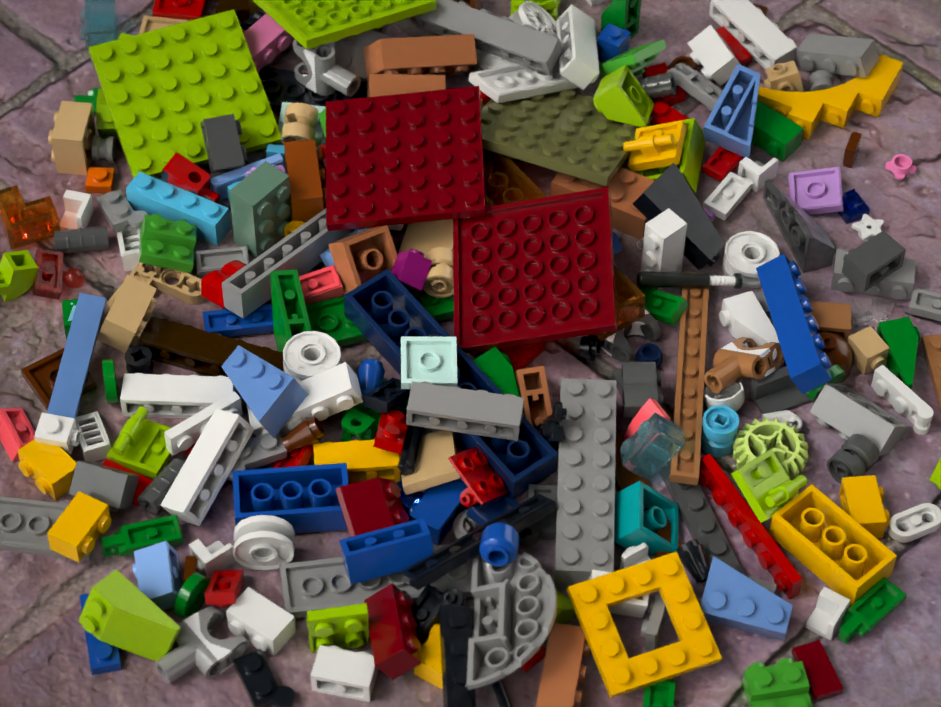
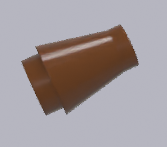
M315 416L310 419L306 417L282 438V443L288 452H292L320 442L321 438L325 436V431Z

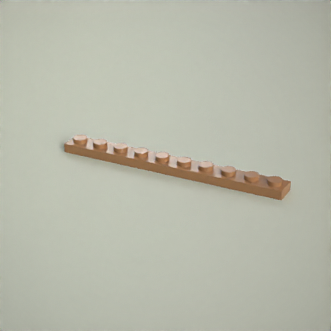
M681 287V297L685 298L688 307L679 318L669 482L698 485L709 287Z

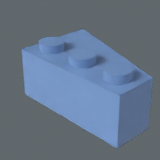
M736 65L704 125V140L750 159L760 88V73L742 65Z
M239 345L221 366L258 422L273 438L308 396V393L292 376Z
M713 556L700 605L706 621L785 641L793 605Z

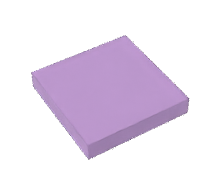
M840 167L789 173L790 198L808 215L843 211Z

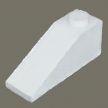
M753 291L723 299L719 318L724 327L727 326L733 337L736 339L741 337L751 338L755 341L756 347L769 342L779 343L775 328ZM776 348L773 351V360H775L777 356ZM784 359V361H783V363H782V365H781L780 367H783V366H784V364H785V359Z

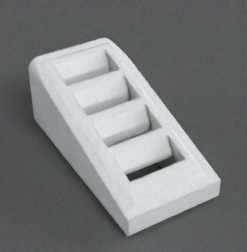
M129 224L126 230L117 232L123 268L126 272L133 271L139 264L140 228L132 227Z
M98 411L76 417L77 428L81 431L79 446L84 460L95 462L106 459V455L111 449V444ZM97 427V429L82 433V431ZM99 434V436H95V437H92V438L85 439V438H87V437H90V436H94V435ZM102 441V442H100V443L87 446L88 444H92V443H95V442Z

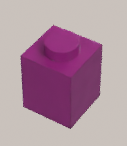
M415 249L398 253L392 269V274L410 293L422 291L432 263L431 260L424 258L425 254Z

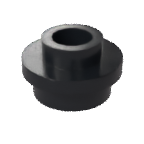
M595 334L581 338L580 356L586 358L587 361H594L596 356L600 355L601 342L597 340Z

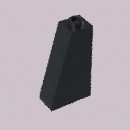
M672 163L632 204L649 221L668 208L671 209L687 223L684 256L698 270L706 264L711 267L721 257L718 252L725 246V243L680 170Z

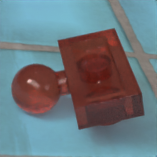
M37 248L35 263L38 266V270L33 282V295L59 300L62 294V282H65L70 288H78L84 284L85 275L80 269L70 268L67 271H63V252Z

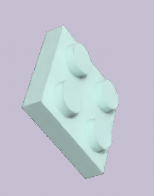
M401 336V389H411L412 381L420 383L430 382L433 385L447 387L457 386L456 337Z

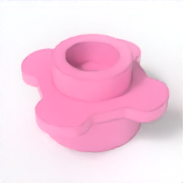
M904 154L895 155L892 158V162L888 161L885 165V168L891 171L894 177L899 180L904 179L908 174L916 172V167L912 165L911 158Z

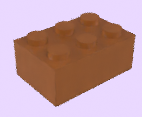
M315 139L284 142L285 168L290 182L292 221H303L306 223L326 208V205L323 206V204H326V188L321 186V184H325L324 168L319 167V165H323L321 149L316 150Z

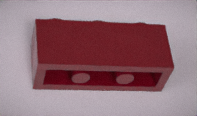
M391 583L365 599L364 603L367 604L368 627L375 666L394 680L422 662L419 651L421 645L415 630L417 623L411 609L413 605L412 599L405 590L401 591Z

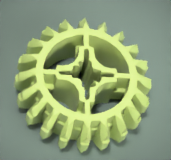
M765 416L762 422L754 419L752 425L746 423L743 430H739L733 443V458L738 470L761 454L772 449L788 477L793 480L799 474H802L809 456L808 443L804 442V434L798 433L797 426L789 427L788 420L782 424L779 423L777 417L774 421H769Z

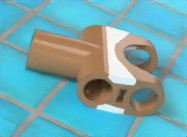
M741 337L732 341L716 352L713 359L714 367L704 375L706 386L712 392L720 393L743 377L759 380L765 378L779 368L784 361L780 343L769 342L756 347L755 341L751 338ZM776 348V350H777V356H776L775 360H773V356H772V355H773L774 349Z

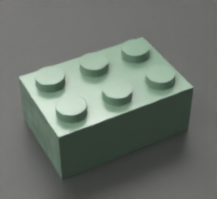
M265 161L229 191L234 243L239 247L247 246L248 253L255 258L284 237L285 226L292 222L289 176Z

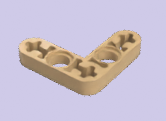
M140 262L130 273V276L189 304H200L206 300V298L201 296L202 279L189 273ZM169 278H177L179 280L174 285L165 283ZM121 286L117 289V291H116V292L112 295V297L109 299V301H108V308H109V310H110V308H111V306H112V304H113V302H114V300H115V298H116V296H117V294H118V292H119Z

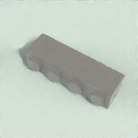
M412 381L407 405L406 425L518 441L524 397H517L513 394L489 393L485 390L461 389L457 386L433 385L430 382L420 383Z

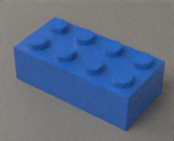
M347 463L232 471L235 525L251 516L269 515L286 520L292 525L294 533L348 529L335 490L340 486L348 485Z

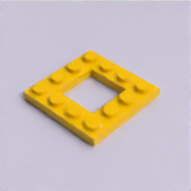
M677 552L574 584L567 588L568 596L610 699L718 663L722 659ZM659 591L680 641L628 658L608 607Z

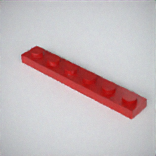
M707 454L701 457L699 469L701 484L709 488L715 503L718 506H722L727 513L730 524L738 528L746 546L752 548L757 554L762 568L768 570L773 576L778 590L783 591L789 600L798 596L802 584V578L762 523H760L712 455Z

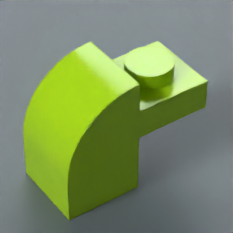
M28 250L5 252L2 255L0 262V295L4 302L14 300L29 290L35 280L38 266Z

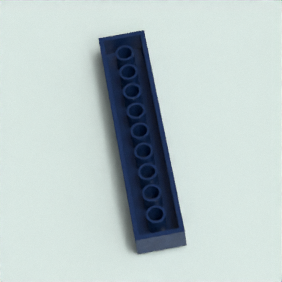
M386 269L344 295V314L400 376L401 336L450 337L389 269ZM457 344V387L503 394ZM523 415L518 441L454 432L455 437L467 450L477 447L486 456L489 466L502 478L504 486L508 491L507 494L513 499L529 490V484H538L556 472L558 453Z

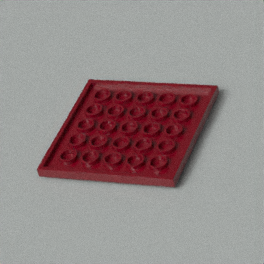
M479 86L326 102V226L328 231L486 216Z
M609 187L486 207V216L453 219L454 337H456L457 344L466 354L487 351L493 347L500 349L617 331L612 208Z

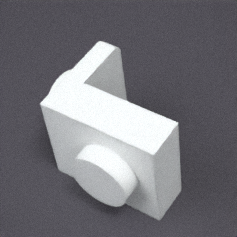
M42 413L34 439L38 443L63 447L64 451L71 455L74 446L77 447L80 442L81 431L78 430L74 418Z

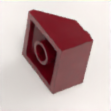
M378 477L340 486L335 489L350 537L409 522V516L404 510L400 498L401 492L395 480Z

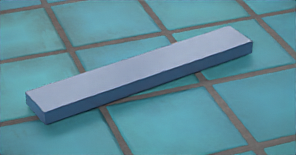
M79 293L49 403L48 414L74 418L76 420L107 303L105 297Z

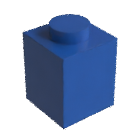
M608 23L597 37L598 60L605 62L629 50L630 32Z

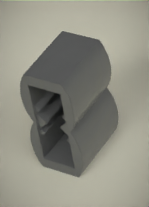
M622 362L621 388L624 418H634L650 398L656 400L663 408V393H658L657 387H661L662 375L661 370H656L655 362Z

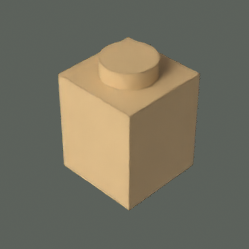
M871 326L848 336L847 343L852 351L853 363L863 375L875 371L881 365H886L890 348Z

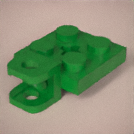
M383 377L381 384L385 383L388 380ZM408 400L392 410H398L407 415ZM363 402L348 410L341 411V414L345 415L341 422L342 429H345L341 436V442L351 441V437L354 435L361 437L360 441L373 440L375 438V432H377L382 413H377L372 408L363 406Z

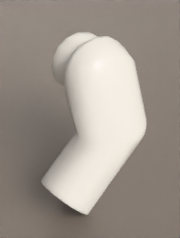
M789 410L762 414V420L765 416L769 421H774L777 417L779 423L782 424L788 420L789 427L797 426L798 432L803 427L802 419Z

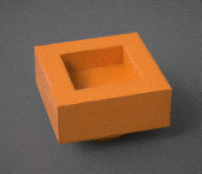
M89 167L85 184L86 193L106 194L113 191L115 169Z

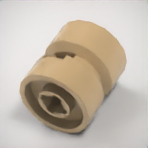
M305 103L288 104L285 110L284 122L286 124L282 128L281 142L284 144V142L315 139L314 128L317 126L318 110Z
M446 247L433 248L426 254V258L431 260L432 263L423 285V290L436 298L450 297L454 294L453 250Z

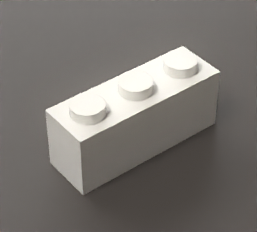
M669 208L645 224L640 272L681 273L687 223Z

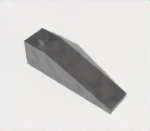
M771 180L765 181L763 200L802 273L832 266L833 257L836 254V245L833 239H829L826 231Z

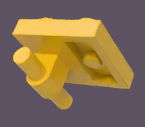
M684 120L637 128L634 137L636 140L623 143L624 151L631 152L628 163L630 170L636 172L670 166L672 163L675 165L679 164L687 130Z

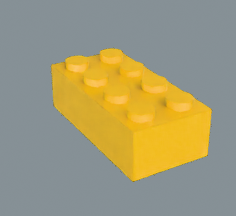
M812 484L772 515L769 529L770 536L834 592L850 599L849 605L851 606L883 577L887 579L893 573L897 555Z

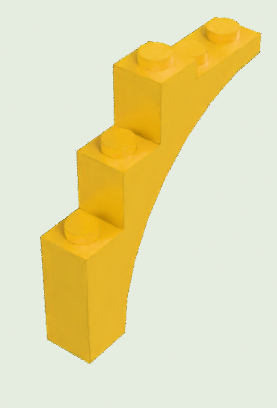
M880 54L879 61L866 78L856 77L844 84L829 89L810 92H786L760 87L758 101L804 128L802 137L810 139L820 120L844 129L854 110L879 118L900 81L904 62Z

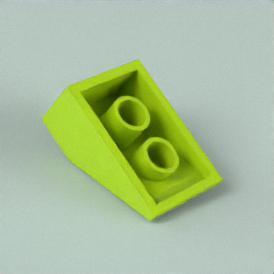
M117 569L91 588L78 620L84 629L92 633L99 641L153 661L159 660L170 652L181 628Z

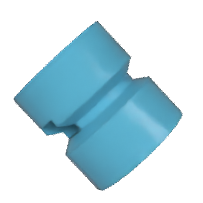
M716 405L708 408L704 413L701 448L705 453L711 454L714 457H724L734 450L733 443L738 431L739 417L733 409L724 405Z

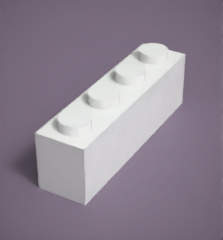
M711 0L709 15L721 27L724 26L764 69L778 63L795 61L797 46L794 41L785 36L779 27L772 23L763 14L762 10L756 8L749 0Z
M571 4L556 21L557 37L563 48L559 58L560 75L584 90L589 83H594L599 76L595 22L593 18Z
M344 362L298 382L308 393V396L278 433L280 437L287 435L306 417L310 419L315 416L319 421H322L329 416L362 403L363 398L358 376L351 367ZM247 405L250 425L255 429L253 433L256 437L268 433Z
M124 373L120 403L122 415L126 417H131L140 406H143L149 411L146 417L188 419L228 394L236 392L229 377Z
M215 409L160 506L171 515H177L179 520L200 526L255 429L240 415Z

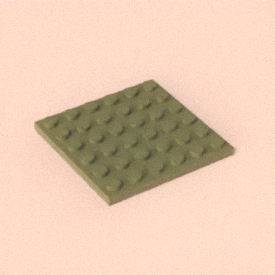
M571 89L503 103H496L491 99L481 110L483 149L607 186L631 153L624 151L623 143L636 140L634 138L636 129L642 127L608 120L603 113L596 109L593 100L594 96L580 95ZM652 116L649 117L647 125L644 127L651 126Z

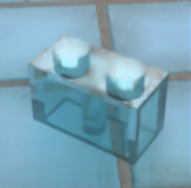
M85 0V8L80 9L81 23H84V25L80 26V38L85 40L86 49L89 50L91 46L116 40L117 11L115 0Z
M654 413L648 420L641 423L638 431L630 439H626L620 448L622 466L650 481L684 446L682 428L661 415Z

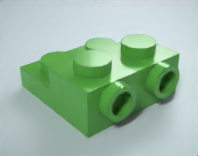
M661 39L627 50L599 64L602 78L624 65L629 67L634 76L644 73V67L652 64V60L659 57L658 52L667 48L664 40Z
M145 214L140 228L139 262L191 273L194 266L196 226L189 224L186 220L173 221L164 219L159 214H152L151 216Z
M784 658L778 661L776 665L766 667L764 663L758 662L751 664L747 670H744L742 685L749 707H813L808 693L810 685L802 661L794 662L792 658Z

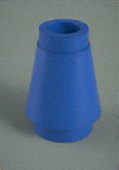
M365 359L358 367L362 398L382 383L385 369L383 368V363L379 360Z

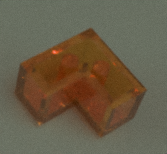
M17 185L0 190V224L11 250L54 237V231L61 230L58 213L50 196L24 203Z

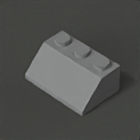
M826 383L810 410V413L817 416L815 420L819 424L830 428V426L839 430L838 435L845 440L853 434L865 436L875 444L879 456L887 455L911 427L843 383Z

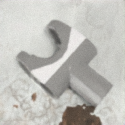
M296 39L293 41L294 52L304 61L296 65L294 70L295 78L298 82L322 96L331 95L336 90L350 97L357 92L361 84V78L335 63V50L331 45L326 43L319 45L317 48L306 49L298 46L300 43ZM302 70H308V74L304 75L300 74L299 72Z
M210 606L178 624L181 628L175 642L179 647L155 661V666L163 680L169 684L195 667L207 679H212L234 665L233 659L241 657L246 653L249 648V641L243 635L221 640L212 637L211 633L223 620L224 613L219 607Z

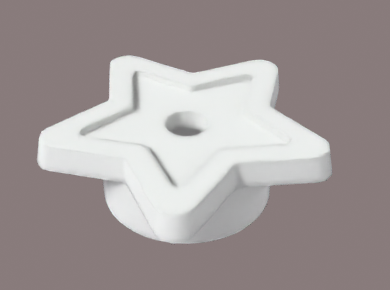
M863 214L862 220L853 223L851 228L857 230L858 236L862 241H865L868 237L882 232L880 228L884 225V220H875L867 214Z

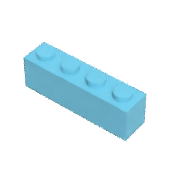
M139 171L126 187L127 201L134 211L143 210L150 216L152 214H159L164 219L173 221L186 220L189 224L196 226V237L218 246L231 229L228 207Z

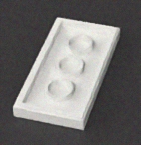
M557 63L551 75L520 64L472 72L469 74L468 80L474 86H479L480 90L496 103L578 87L560 75V67Z

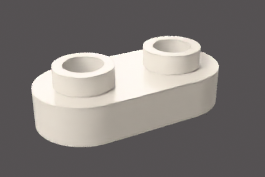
M923 503L897 513L890 520L888 527L889 535L897 542L907 543L933 533L941 526V509L934 504Z

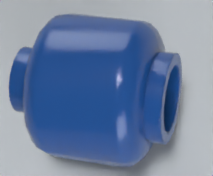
M492 523L487 526L482 533L479 552L481 557L493 566H506L512 563L517 556L520 539L518 532L506 523Z

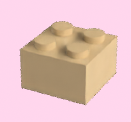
M61 101L59 111H55L54 129L49 131L48 143L53 147L51 160L56 164L57 173L87 176L92 160L93 136H97L92 103Z
M127 274L99 331L97 340L126 353L129 345L135 346L157 302V299L153 298L157 288Z

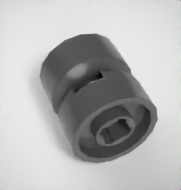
M853 434L841 446V449L837 450L827 461V469L831 476L840 484L843 477L864 476L865 472L879 460L878 449L865 436Z

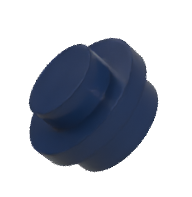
M644 344L636 352V362H655L657 368L663 361V354L655 344Z

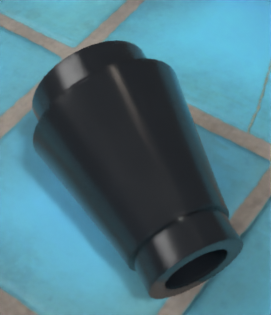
M693 539L679 546L677 551L680 561L693 579H695L696 583L700 584L707 581L710 567L703 544H699L697 539Z

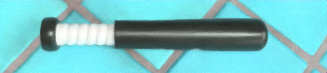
M641 271L636 276V284L641 288L709 287L711 285L733 286L734 289H741L743 281L740 273H734L733 276H712L699 273Z

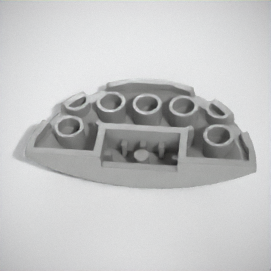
M525 552L523 555L517 554L514 561L506 566H493L487 563L481 557V554L473 558L471 593L475 603L473 638H469L466 683L468 690L496 682L524 665L539 650L552 629L558 604L555 585L550 574H547L541 568L540 562Z

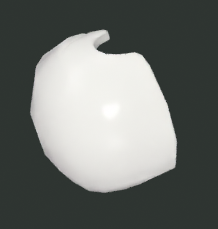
M735 382L720 393H714L708 387H704L703 399L707 408L724 405L730 407L735 412L738 411L745 399L742 383Z

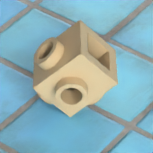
M794 60L778 63L765 69L767 79L763 80L765 88L786 92H804L800 74Z

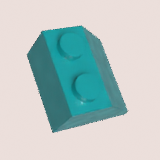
M641 481L615 493L614 542L626 549L645 542L649 547L648 554H655V551L678 553V504ZM667 518L671 523V543L654 533L666 526Z

